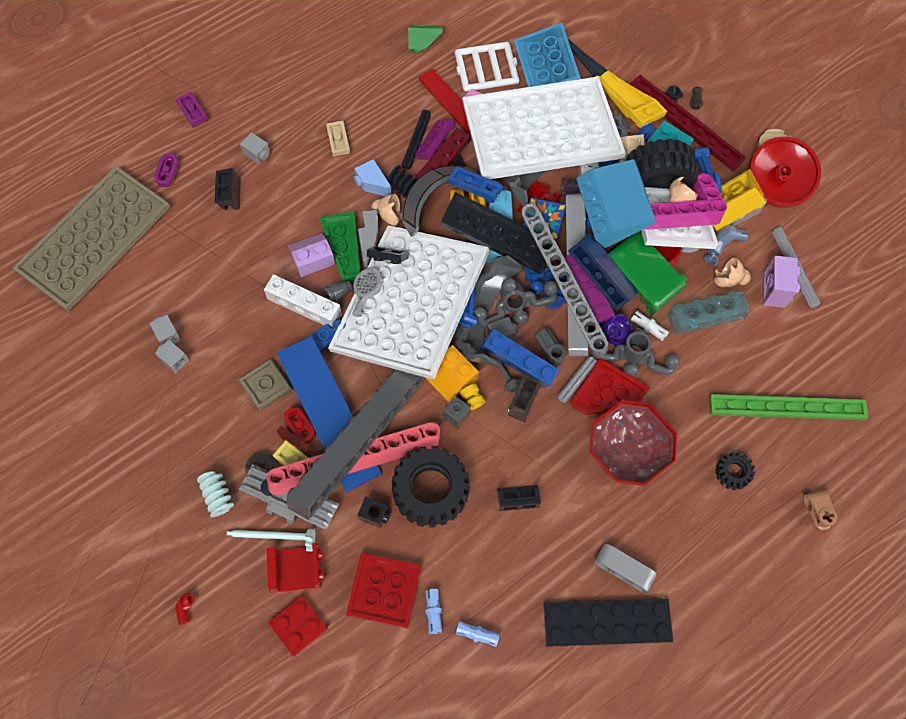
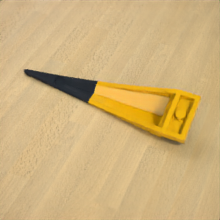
M568 39L572 52L593 77H599L602 88L627 119H632L641 128L666 115V109L656 99L618 78Z

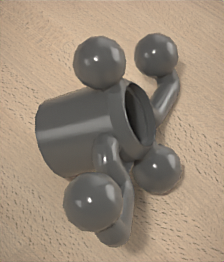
M510 277L505 278L502 281L500 290L502 300L496 305L498 314L485 319L487 316L486 310L482 307H476L473 315L477 317V321L482 327H487L489 323L503 319L505 314L515 312L514 321L517 324H525L528 320V314L523 309L530 305L540 307L554 303L558 298V284L554 281L546 282L544 292L549 296L537 300L533 292H525L520 282ZM511 295H520L516 299H508Z
M640 328L632 330L625 345H617L614 348L613 354L606 353L602 356H597L592 352L593 357L597 359L601 358L607 361L627 360L628 363L624 365L623 371L631 377L638 374V366L636 365L638 363L645 364L651 371L663 375H671L679 365V358L675 354H669L665 357L664 363L666 367L654 364L655 355L652 351H649L651 348L650 337ZM600 341L596 342L594 348L601 350L605 344ZM631 346H638L642 352L634 351Z

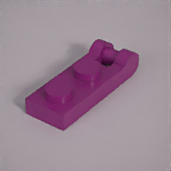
M453 120L436 121L416 151L415 156L417 159L430 160L438 146L443 142L448 131L454 129L455 123Z

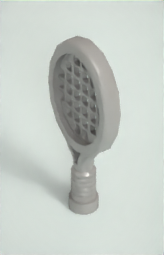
M375 268L362 270L354 280L353 288L358 296V302L352 312V315L355 317H361L364 302L373 297L381 287L382 277Z

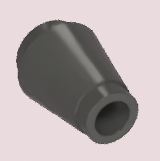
M349 281L327 285L323 292L326 299L336 302L352 291L353 288Z

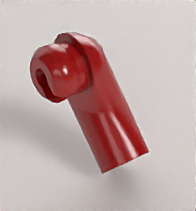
M192 593L183 594L175 605L179 625L189 623L187 611L195 600Z

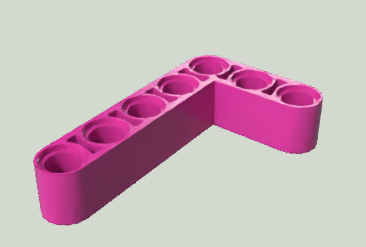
M702 173L698 175L692 189L695 194H698L696 201L650 204L657 223L644 230L717 225L721 222L727 205L714 179L710 175Z

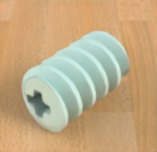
M214 471L204 473L197 478V482L200 483L199 488L203 491L202 496L206 498L205 504L209 505L207 510L211 512V518L223 515L234 506V503H227L231 496H224L229 491L228 488H221L226 484L225 481H219L223 478V474H216Z

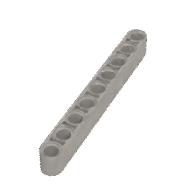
M566 194L567 255L570 254L568 250L586 236V212L581 194ZM571 292L568 295V297L570 299L577 298L578 293ZM568 306L569 357L588 356V343ZM580 308L577 311L579 316L587 313V310L584 308Z
M534 204L525 205L522 209L523 219L590 349L597 356L606 354L608 351L607 339L539 209ZM529 212L536 213L534 217H526ZM537 228H544L542 233H535ZM547 243L552 244L549 250L543 249V246ZM559 259L561 261L558 266L551 265L553 260ZM564 275L570 277L565 283L560 281V278ZM571 292L578 293L575 299H570L568 295ZM580 308L587 310L585 315H577V311ZM588 325L596 327L592 333L586 332L585 328ZM596 342H603L605 344L604 348L601 350L595 349L594 345Z

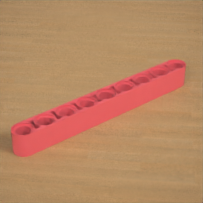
M431 422L377 438L348 474L409 456L410 451L415 450V452H418L420 447L426 446V450H429L432 446H438L440 427ZM323 454L270 470L267 473L270 493L281 495L288 493L292 487L295 488L300 482L301 476L305 472L308 473L314 461Z

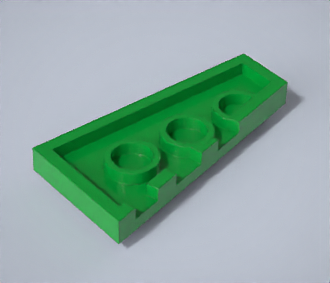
M351 211L319 217L342 280L354 281L361 272L355 212Z

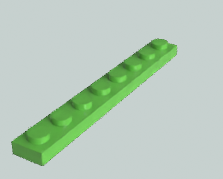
M711 394L709 397L710 415L859 421L868 419L866 400Z

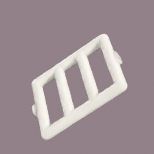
M509 42L456 49L454 52L457 62V75H460L465 92L470 91V89L481 90L518 84L520 81L516 68L517 60L513 57ZM505 49L512 78L502 79L495 50ZM481 52L489 53L495 77L493 81H485L479 57ZM472 54L479 83L469 84L462 55Z

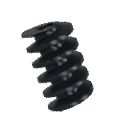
M397 165L389 174L387 181L395 191H398L400 195L406 198L408 191L417 179H411L412 175H406L407 171L405 169L401 171L402 167Z

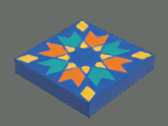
M531 198L529 204L537 206L554 240L558 241L566 212V205ZM529 212L526 217H534L536 213ZM537 228L535 232L540 234L544 231V228Z

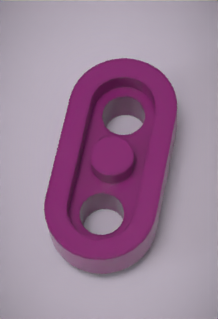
M167 153L160 158L154 174V179L158 186L168 187L173 183L179 167L176 155Z

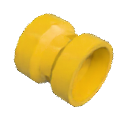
M477 384L469 385L460 391L462 399H465L466 404L471 407L470 410L477 409L485 403L484 397L479 394Z

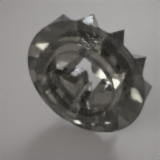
M267 452L255 453L246 462V474L252 464L262 466L266 463L265 468L269 472L274 468H278L277 461Z

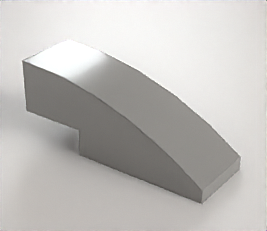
M377 210L364 211L365 228L358 229L365 269L372 259L367 257V249L378 244L379 224Z

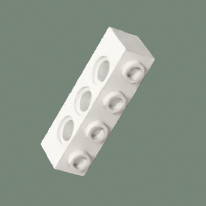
M274 274L264 289L268 300L322 325L328 324L330 328L333 327L334 322L342 315L339 304Z

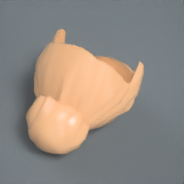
M680 177L675 179L670 185L671 198H669L667 203L695 201L698 194H695L686 184L680 182L684 178Z
M396 194L386 195L384 198L377 199L372 203V210H377V215H380L391 226H398L402 220V214L400 213L399 198Z
M732 258L728 261L721 273L717 269L715 270L714 282L720 287H732L737 284L746 285L751 280L750 272L744 268L742 262L737 258Z

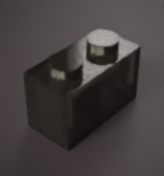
M524 374L509 406L507 415L525 423L539 394L542 381Z

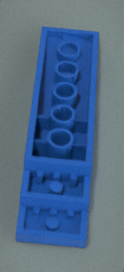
M311 336L277 352V355L324 450H326L327 446L330 443L333 444L337 439L339 432L346 429L353 416ZM378 465L347 474L341 481V484L347 493L377 478L382 473Z

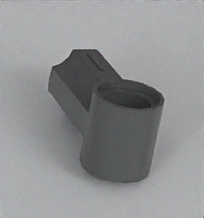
M549 328L540 330L535 335L537 343L545 353L548 363L554 367H560L564 363L565 348L558 343ZM559 354L560 357L555 358L552 355Z

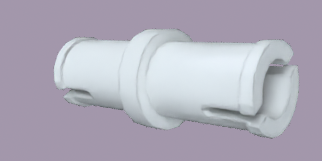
M636 311V315H633L631 321L644 328L646 333H651L661 341L665 339L664 337H667L669 331L656 324L654 319L650 320L639 311Z

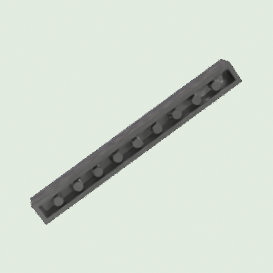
M395 369L394 373L385 379L383 386L374 392L371 400L368 403H364L359 414L352 417L346 429L339 432L333 444L330 443L325 453L314 461L308 473L305 472L301 476L300 482L295 488L292 487L288 491L286 496L288 509L309 521L423 384L425 377Z

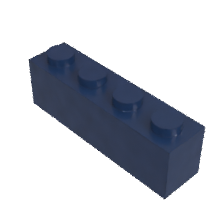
M591 233L587 234L568 250L615 310L625 305L638 293L637 289Z

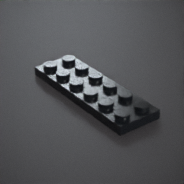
M457 192L454 193L439 225L479 245L489 247L490 250L502 256L508 255L522 266L539 274L543 272L546 262L527 227ZM545 244L543 249L549 250L552 244Z
M669 599L543 604L546 647L673 642Z

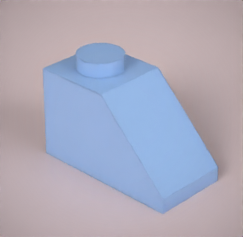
M374 159L354 168V180L358 186L361 185L365 192L382 196L391 194V186Z

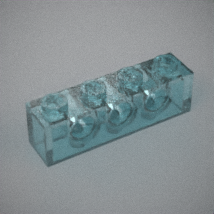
M731 291L724 296L718 297V295H714L707 300L701 301L697 299L690 304L674 305L668 317L675 335L745 319L751 310L743 291ZM705 309L711 311L712 314L707 313ZM687 314H692L694 318L689 317Z

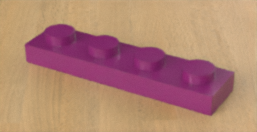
M572 255L565 256L564 259L598 324L615 317L606 297Z

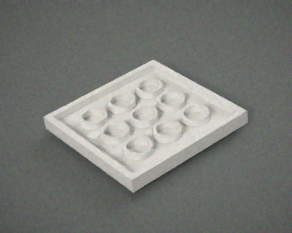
M645 187L650 204L667 203L669 198H671L670 189ZM712 225L641 230L645 245L716 249L718 246Z

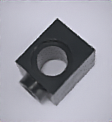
M365 497L357 516L359 520L381 528L383 523L387 524L391 513L388 512V505ZM378 509L381 512L380 515L375 518L371 517L370 512Z

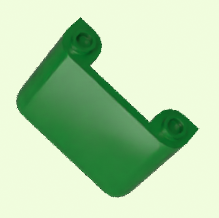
M642 232L631 235L608 253L637 289V295L641 298L640 302L642 304L646 302L648 307L646 311L651 317L687 287L686 277L682 273L678 274L653 245H645Z

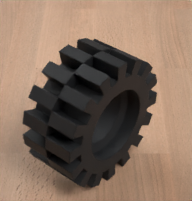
M735 451L730 454L727 453L716 465L715 474H718L716 478L717 480L721 479L720 484L722 486L726 484L725 488L727 489L732 487V490H740L753 480L755 465H751L753 462L751 459H746L748 457L746 454L741 456L742 452H737L736 454ZM729 465H738L742 469V476L739 478L732 477L728 472Z

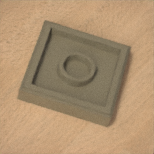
M271 359L238 379L259 411L292 391V388Z

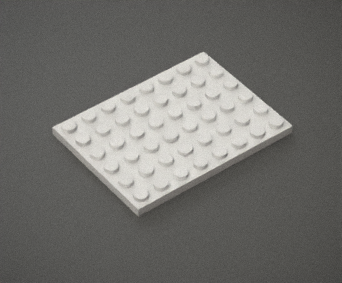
M599 77L462 97L480 174L485 178L495 179L625 158L626 153Z
M388 225L378 247L408 251L409 258L401 264H392L389 260L374 261L373 258L371 259L367 268H375L380 272L382 277L381 287L373 297L364 302L361 317L352 315L358 302V296L354 294L328 349L330 352L434 380L490 250L489 247L417 232L415 236L410 237L407 229Z

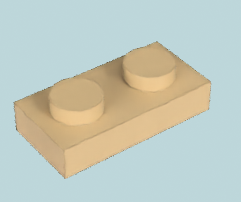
M344 122L327 123L326 127L333 157L350 154Z

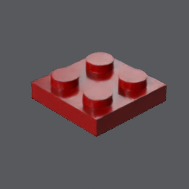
M300 596L268 622L293 657L328 630L303 596Z

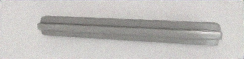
M775 228L772 234L784 257L797 258L783 228ZM798 260V266H800L798 276L800 289L809 307L815 308L819 306L820 300Z

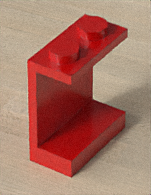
M312 543L313 551H306V547L277 550L275 547L266 548L268 590L271 593L321 588V582H324V571L320 569L319 562L323 561L322 548L319 549L317 543Z

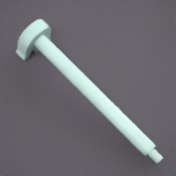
M308 529L307 533L249 530L227 531V535H232L233 537L306 540V551H313L312 543H315L316 535L315 529Z

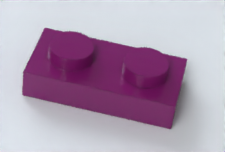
M192 92L176 98L178 106L192 128L208 121L206 114Z

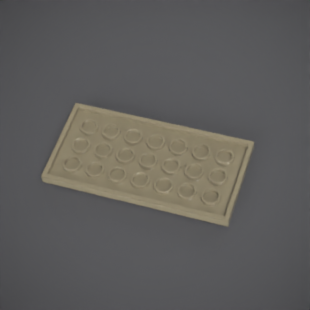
M115 166L12 269L69 312L171 206L164 199Z

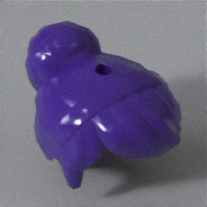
M614 313L615 317L601 323L602 331L607 341L614 346L625 344L633 328L627 318L621 313Z

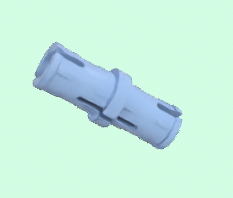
M438 589L425 591L427 601L425 613L428 616L429 634L442 633L440 619L442 608L439 605Z
M459 621L456 631L457 635L473 639V642L478 643L479 641L494 647L497 646L500 633L483 629L480 625L477 627Z

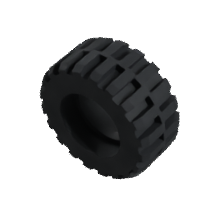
M658 139L654 142H646L645 145H639L636 150L633 149L625 160L634 159L636 161L644 187L669 189L675 179L684 177L680 182L691 188L697 179L694 152L688 144L682 143L680 140Z
M426 446L420 447L418 452H415V450L410 451L407 458L404 456L400 460V465L395 467L391 483L394 502L402 516L405 515L411 523L416 522L421 527L429 525V528H434L437 524H441V526L446 525L450 519L453 521L457 518V514L461 513L464 509L469 493V476L465 471L463 462L458 461L459 457L455 454L450 455L449 450L444 448L440 451L437 446H432L430 450H426ZM425 471H437L448 479L450 485L449 493L440 502L433 504L423 503L417 500L412 493L411 486L414 478Z

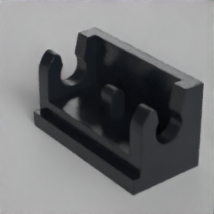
M233 168L216 171L214 202L223 210H227V205L232 206L234 210L240 208L241 178Z
M538 485L497 489L499 512L539 508L541 504Z

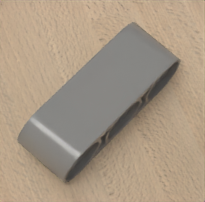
M603 544L594 561L600 568L644 593L648 592L657 575L649 567L608 544Z

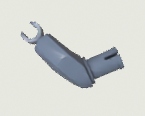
M734 225L722 227L715 234L718 246L716 249L707 250L709 254L704 256V261L708 262L710 266H716L718 264L717 256L721 254L725 245L733 240L745 242L748 239V235L744 234H748V232L736 229Z

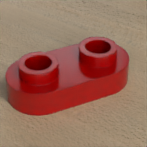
M297 407L289 408L284 414L287 426L293 435L303 443H310L315 437L313 426L301 409ZM293 417H298L297 421H292ZM304 432L309 433L306 437H303L302 434Z

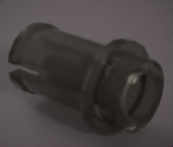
M694 87L692 89V99L689 105L694 110H698L703 106V88Z

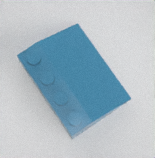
M562 22L514 40L528 87L581 79Z
M634 159L595 168L576 178L595 240L603 247L607 248L657 223Z

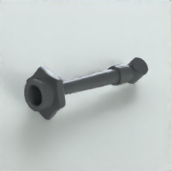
M489 354L498 363L497 367L507 381L504 391H509L510 393L517 391L520 388L521 380L510 378L502 362Z

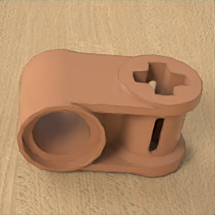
M822 489L804 494L805 506L817 529L827 530L837 522L838 517L827 490Z

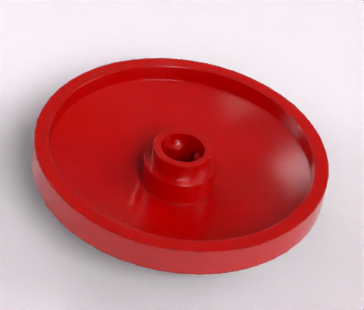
M776 137L766 141L754 152L749 163L748 170L752 171L764 194V198L767 200L766 203L775 207L790 208L802 204L816 192L820 184L821 165L816 153L809 145L793 137Z

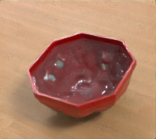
M621 400L591 424L589 452L601 469L616 483L646 486L676 461L677 432L650 403Z

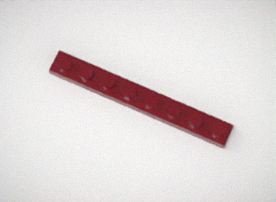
M642 75L636 77L629 84L656 99L666 109L667 113L664 117L692 137L701 147H708L709 153L730 170L735 171L745 161L746 157Z

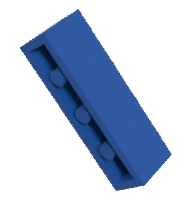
M494 329L488 333L480 346V349L544 388L551 386L559 372L558 368Z

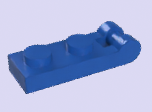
M458 166L448 178V184L483 197L489 203H494L497 199V194H500L503 189L500 183Z

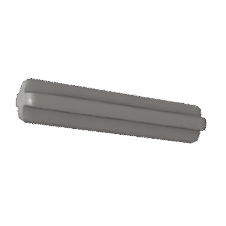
M589 356L557 396L561 403L568 401L597 363L595 358Z

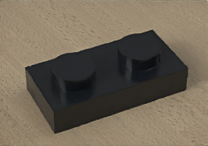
M374 246L367 249V257L373 258L374 261L389 260L392 264H401L409 258V252Z

